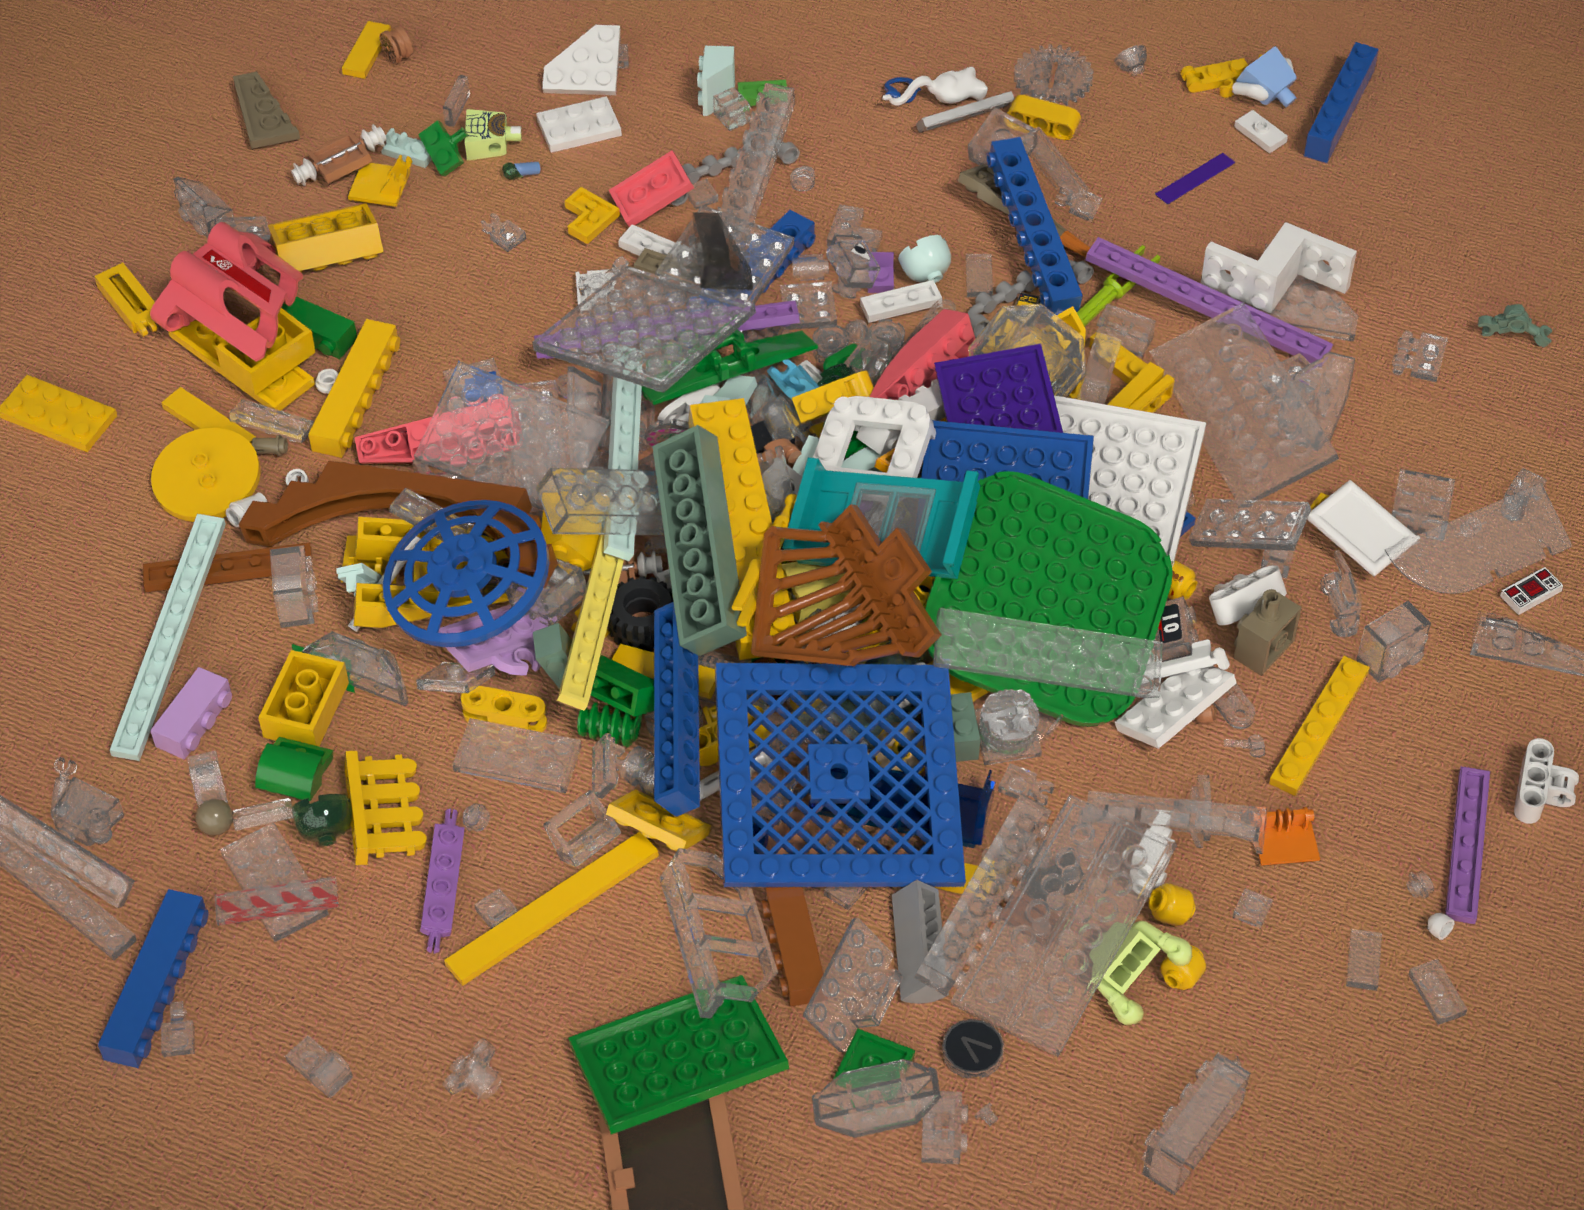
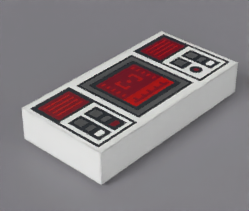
M1544 567L1502 590L1500 597L1520 615L1560 593L1563 585Z

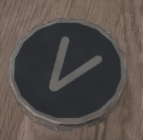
M967 1019L957 1022L948 1029L943 1038L942 1052L945 1064L953 1073L969 1079L980 1076L979 1078H984L999 1068L1003 1061L1005 1045L1002 1035L993 1025L983 1020Z

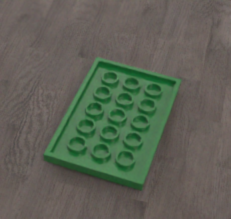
M743 975L568 1037L573 1054L611 1135L789 1069L788 1059Z

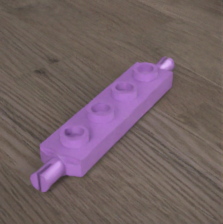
M447 809L445 811L444 824H435L420 928L421 933L429 936L427 951L432 953L433 943H435L434 953L440 951L441 937L450 936L465 829L464 827L456 826L458 811L453 809L451 819V809Z

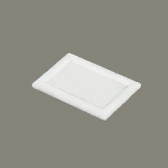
M1351 480L1347 481L1305 515V518L1373 577L1419 540L1418 536Z

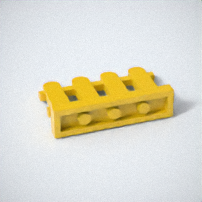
M345 751L344 773L355 865H367L368 854L376 853V858L384 857V853L406 851L407 856H413L415 851L422 850L426 846L427 837L425 833L412 831V826H418L422 823L423 811L416 806L409 807L408 803L414 802L419 798L420 787L413 782L406 783L405 778H411L416 774L417 764L412 759H403L402 754L395 755L394 759L372 760V756H365L364 761H358L357 751ZM397 779V783L376 784L375 780ZM367 780V785H361V781ZM400 803V807L379 808L378 804ZM370 804V809H364V805ZM403 827L404 832L382 833L381 828ZM367 829H373V834H367Z

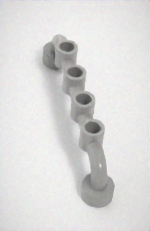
M752 139L747 143L746 149L739 152L737 148L730 147L725 151L724 158L717 160L713 155H708L703 159L702 166L694 168L690 163L684 164L682 167L691 183L694 184L704 175L716 176L723 168L729 166L737 168L745 160L753 157L754 159H761L765 156L766 152L772 150L778 151V157L785 164L795 162L800 152L792 142L785 143L779 140H772L761 144L758 139ZM688 192L671 202V204L679 206L685 203L688 199Z
M1069 260L1078 283L1084 284L1091 279L1094 273L1091 265L1086 261L1076 262ZM1022 271L1018 275L1016 284L1011 286L1007 281H1003L997 286L996 294L990 296L986 292H981L976 297L975 305L967 312L975 337L984 336L990 328V321L980 313H991L996 308V305L1003 301L1007 303L1012 302L1017 297V294L1025 290L1031 292L1036 288L1032 281V275L1028 271Z

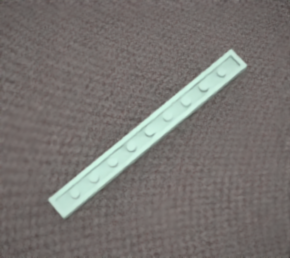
M619 346L614 353L603 553L630 561L634 555L643 355Z
M197 514L112 742L110 748L111 756L140 761L223 534L226 525L224 518Z

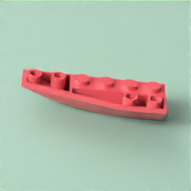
M943 309L897 353L879 378L870 397L898 400L899 397L905 394L911 397L916 394L917 388L921 386L929 388L931 387V382L937 379L934 363L980 355L969 314Z
M509 397L357 436L355 437V443L360 464L462 463L520 449L522 429L517 405Z

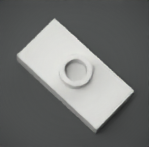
M1254 110L1235 121L1234 127L1268 153L1287 143L1288 136Z

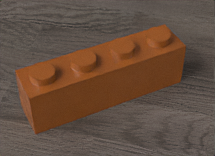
M766 887V900H761L763 917L769 918L771 924L767 926L769 943H775L777 951L773 952L775 969H781L783 975L782 978H779L781 995L788 997L790 1007L826 1001V981L803 887Z

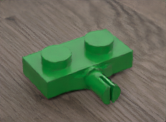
M437 120L418 134L440 175L445 177L464 163L457 143L468 137V133L463 127L453 135L447 133L442 122Z

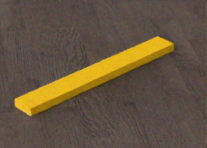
M639 831L444 960L445 966L460 984L464 986L659 856L658 849Z

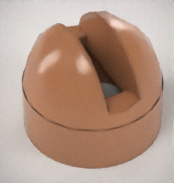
M1213 704L1195 719L1204 724L1214 723L1215 711Z

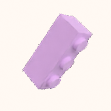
M198 667L150 730L155 747L185 760L189 753L197 748L200 738L206 730L212 728L221 710L229 705L232 693L228 679Z

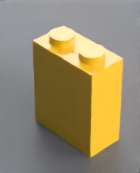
M564 484L545 492L541 531L546 543L552 544L557 562L573 574L592 567L599 540L602 510L569 484Z

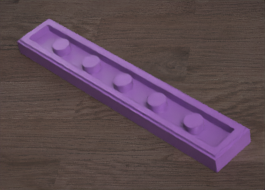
M1461 766L1458 776L1445 914L1454 921L1475 924L1478 912L1490 771Z

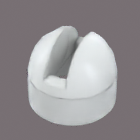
M293 469L286 476V484L288 486L290 481H298V476H301V482H309L308 476L301 469Z
M1435 913L1428 919L1429 932L1439 940L1446 938L1454 927V920L1443 913Z

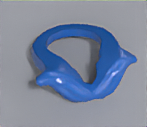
M896 77L888 80L884 85V89L887 92L885 95L890 94L892 98L900 97L901 94L891 84L906 82L910 85L914 80L906 77ZM920 87L917 88L911 98L905 103L912 102L916 94L922 89Z

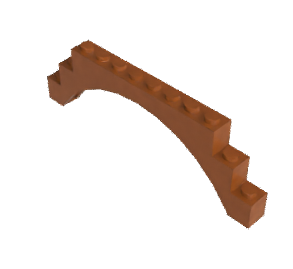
M328 461L315 484L290 481L277 504L252 501L239 522V527L246 543L270 547L306 527L336 516L362 510L398 507L426 509L436 512L454 504L475 500L500 501L513 505L529 515L536 522L540 530L542 525L539 516L529 514L532 505L526 488ZM487 508L470 509L454 513L451 516L456 518L481 516ZM499 510L492 518L507 526L513 534L530 530L520 517L510 512ZM488 525L483 531L494 541L505 537L497 529ZM535 540L518 544L520 548L518 572L531 577L534 576L538 558ZM547 544L550 563L548 577L543 588H546L558 564L552 544ZM510 547L502 549L510 560Z

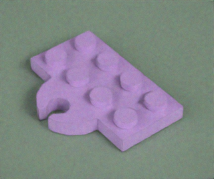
M516 603L490 611L493 619L495 620L502 616ZM534 604L519 621L495 637L472 645L445 648L468 672L492 664L500 671L508 674L527 675L529 666L520 659L529 661L535 672L541 667L535 656L533 632L551 626L554 623ZM479 615L441 627L438 633L464 632L481 627L483 623Z

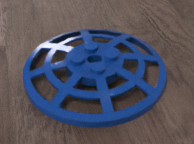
M475 500L448 506L420 521L409 530L394 549L386 566L383 579V597L386 607L395 623L407 635L419 642L440 647H462L483 642L513 626L535 604L548 577L549 549L545 537L536 522L524 511L513 505L500 501ZM487 508L481 516H463L449 521L446 518L461 511ZM499 510L510 512L520 517L530 530L513 534L507 526L492 518ZM436 522L437 527L423 536L413 550H404L419 533ZM475 523L469 534L454 536L450 528L460 524ZM488 525L497 529L505 537L488 543L480 536ZM437 534H441L444 541L433 552L422 551V548ZM531 540L536 541L538 554L533 577L518 572L520 563V548L518 544ZM510 547L508 568L496 565L497 561L494 552ZM397 561H407L404 572L406 588L392 599L390 583L393 570ZM415 561L428 562V574L413 582ZM468 562L464 568L456 569L459 563ZM493 576L502 578L495 589L486 596H482L480 589ZM512 582L527 587L524 595L512 608L499 618L493 619L488 606L501 597ZM433 584L440 593L436 603L432 604L423 599L418 592ZM469 595L472 603L467 605L447 607L450 597ZM411 598L419 608L432 614L427 630L408 622L399 613L397 608ZM477 612L483 623V626L459 633H438L443 617H459Z

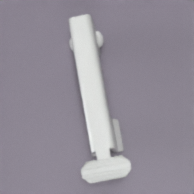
M1203 640L1192 643V655L1158 662L1156 656L1149 655L1141 682L1214 666V664H1217L1220 669L1225 670L1228 669L1230 663L1224 649L1219 647L1211 651L1210 640Z

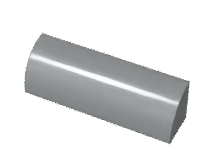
M915 880L892 895L901 1001L921 1004L940 1000L948 996L949 991L939 890L919 880Z

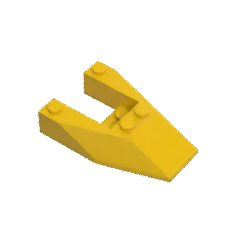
M358 517L355 558L357 560L376 561V557H383L385 561H389L391 554L401 539L420 521ZM436 522L424 529L417 537L422 539L429 531L437 527ZM456 526L450 527L454 536L470 533V531ZM437 534L422 548V551L433 552L444 541L441 534ZM484 535L480 536L484 538L488 543L494 541L490 537ZM502 550L494 552L497 564L500 560L508 558ZM415 561L413 582L428 574V562ZM468 562L459 563L456 569L464 568ZM492 577L480 589L482 596H486L495 589L502 578ZM512 582L504 594L490 605L519 599L524 595L527 587ZM356 583L353 626L384 628L397 625L386 607L383 597V584ZM433 584L418 592L423 599L432 604L436 603L440 593ZM390 585L392 599L403 591L406 586ZM469 595L450 597L447 607L467 605L472 603ZM411 598L397 608L399 613L408 622L428 619L432 615L419 608Z

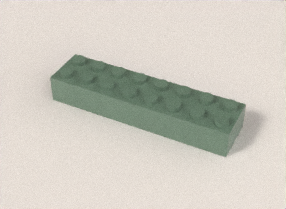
M696 425L652 447L679 644L681 647L701 656L747 636L746 627L737 625L741 611L732 610V605L740 586L718 439L714 434Z

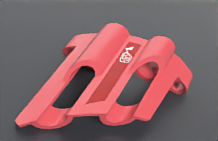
M220 222L211 229L207 243L194 254L189 251H182L174 258L170 268L171 280L154 303L150 311V317L154 322L170 332L183 326H188L190 322L198 320L257 362L265 357L266 349L273 346L278 332L277 315L283 303L291 306L295 301L298 282L303 279V274L277 256L274 246L258 235L239 232L227 223ZM267 264L280 273L279 285L277 286L256 272V270L260 269V266ZM227 287L260 309V322L256 331L227 311L223 299V293Z

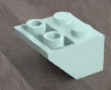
M705 46L704 56H699V71L702 72H698L697 87H700L702 91L698 92V106H703V116H709L734 100V46Z

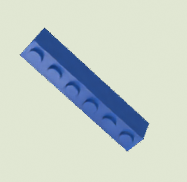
M1355 42L1308 133L1304 152L1305 157L1328 163L1374 73L1378 48Z
M168 889L98 1043L103 1060L139 1069L143 1058H147L149 1055L154 1032L159 1031L161 1028L165 1007L171 1004L174 998L176 982L185 973L187 957L196 948L198 932L207 923L209 912L205 907L202 896Z

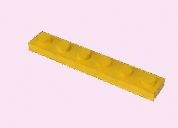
M1343 656L1271 775L1270 785L1291 795H1297L1366 679L1370 667Z

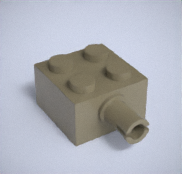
M1274 589L1266 590L1263 593V597L1257 601L1254 610L1249 615H1243L1237 625L1239 632L1234 641V646H1236L1234 659L1262 676L1294 642L1302 607Z

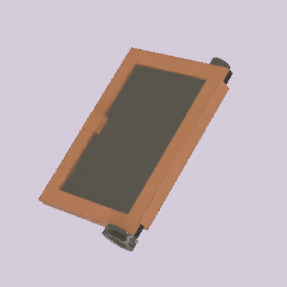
M724 1093L612 1135L598 1108L613 1210H745Z

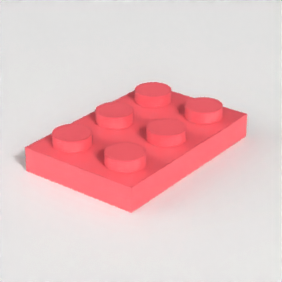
M672 150L614 186L609 192L617 207L620 208L625 222L630 227L632 224L640 223L694 189V186Z

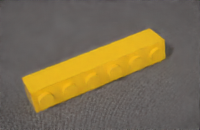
M369 319L365 320L308 434L312 452L342 458L346 449L351 447L353 435L356 429H359L362 425L365 410L371 407L372 396L375 390H379L384 372L390 368L392 355L399 350L400 337L397 335L396 325Z

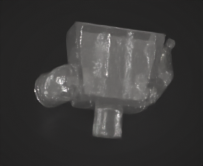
M57 758L54 762V768L56 772L60 773V776L55 779L50 809L56 830H58L52 838L53 843L63 850H66L74 840L86 846H91L94 843H107L112 838L111 828L124 817L119 799L76 777H73L71 780L68 779L69 775H72L77 770V764L75 761L69 760L68 767L64 770L65 758Z

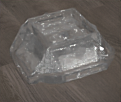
M1042 304L1002 306L968 347L969 356L1041 344L1055 396L1067 398L1086 375L1083 336Z

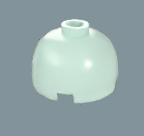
M941 235L921 238L916 241L918 246L913 249L907 246L899 254L898 260L907 276L913 281L921 283L934 280L935 283L940 281L951 263L950 249L945 238L942 239Z

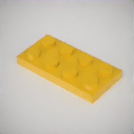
M26 375L0 405L1 419L87 453L117 417L115 408L30 375Z

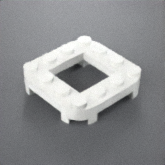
M863 396L840 397L835 401L834 407L827 416L813 458H818L828 471L917 478L929 440L935 439L936 430L925 406L916 402ZM860 426L901 430L887 473L841 467L853 431H859ZM863 494L862 500L882 502L884 507L887 508L890 496ZM900 497L899 502L906 499V497Z

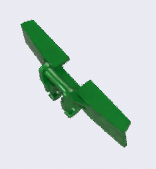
M735 328L730 331L731 334L702 344L698 341L692 343L693 352L697 359L643 384L641 394L646 400L656 405L720 383L729 378L818 349V345L803 331L745 342L744 334ZM733 344L734 352L721 358V355L716 350Z

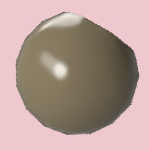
M213 799L205 801L196 811V823L199 829L208 835H222L229 830L233 822V811L224 800Z

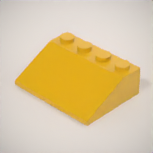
M367 203L268 225L276 255L301 273L303 272L302 270L310 268L322 270L327 268L328 264L337 262L340 265L348 264L355 258L371 259L378 256V253L383 252L378 224Z

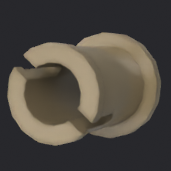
M277 435L276 438L254 437L252 440V446L257 455L277 454V456H282V454H287L288 441L286 437L282 438L281 435Z

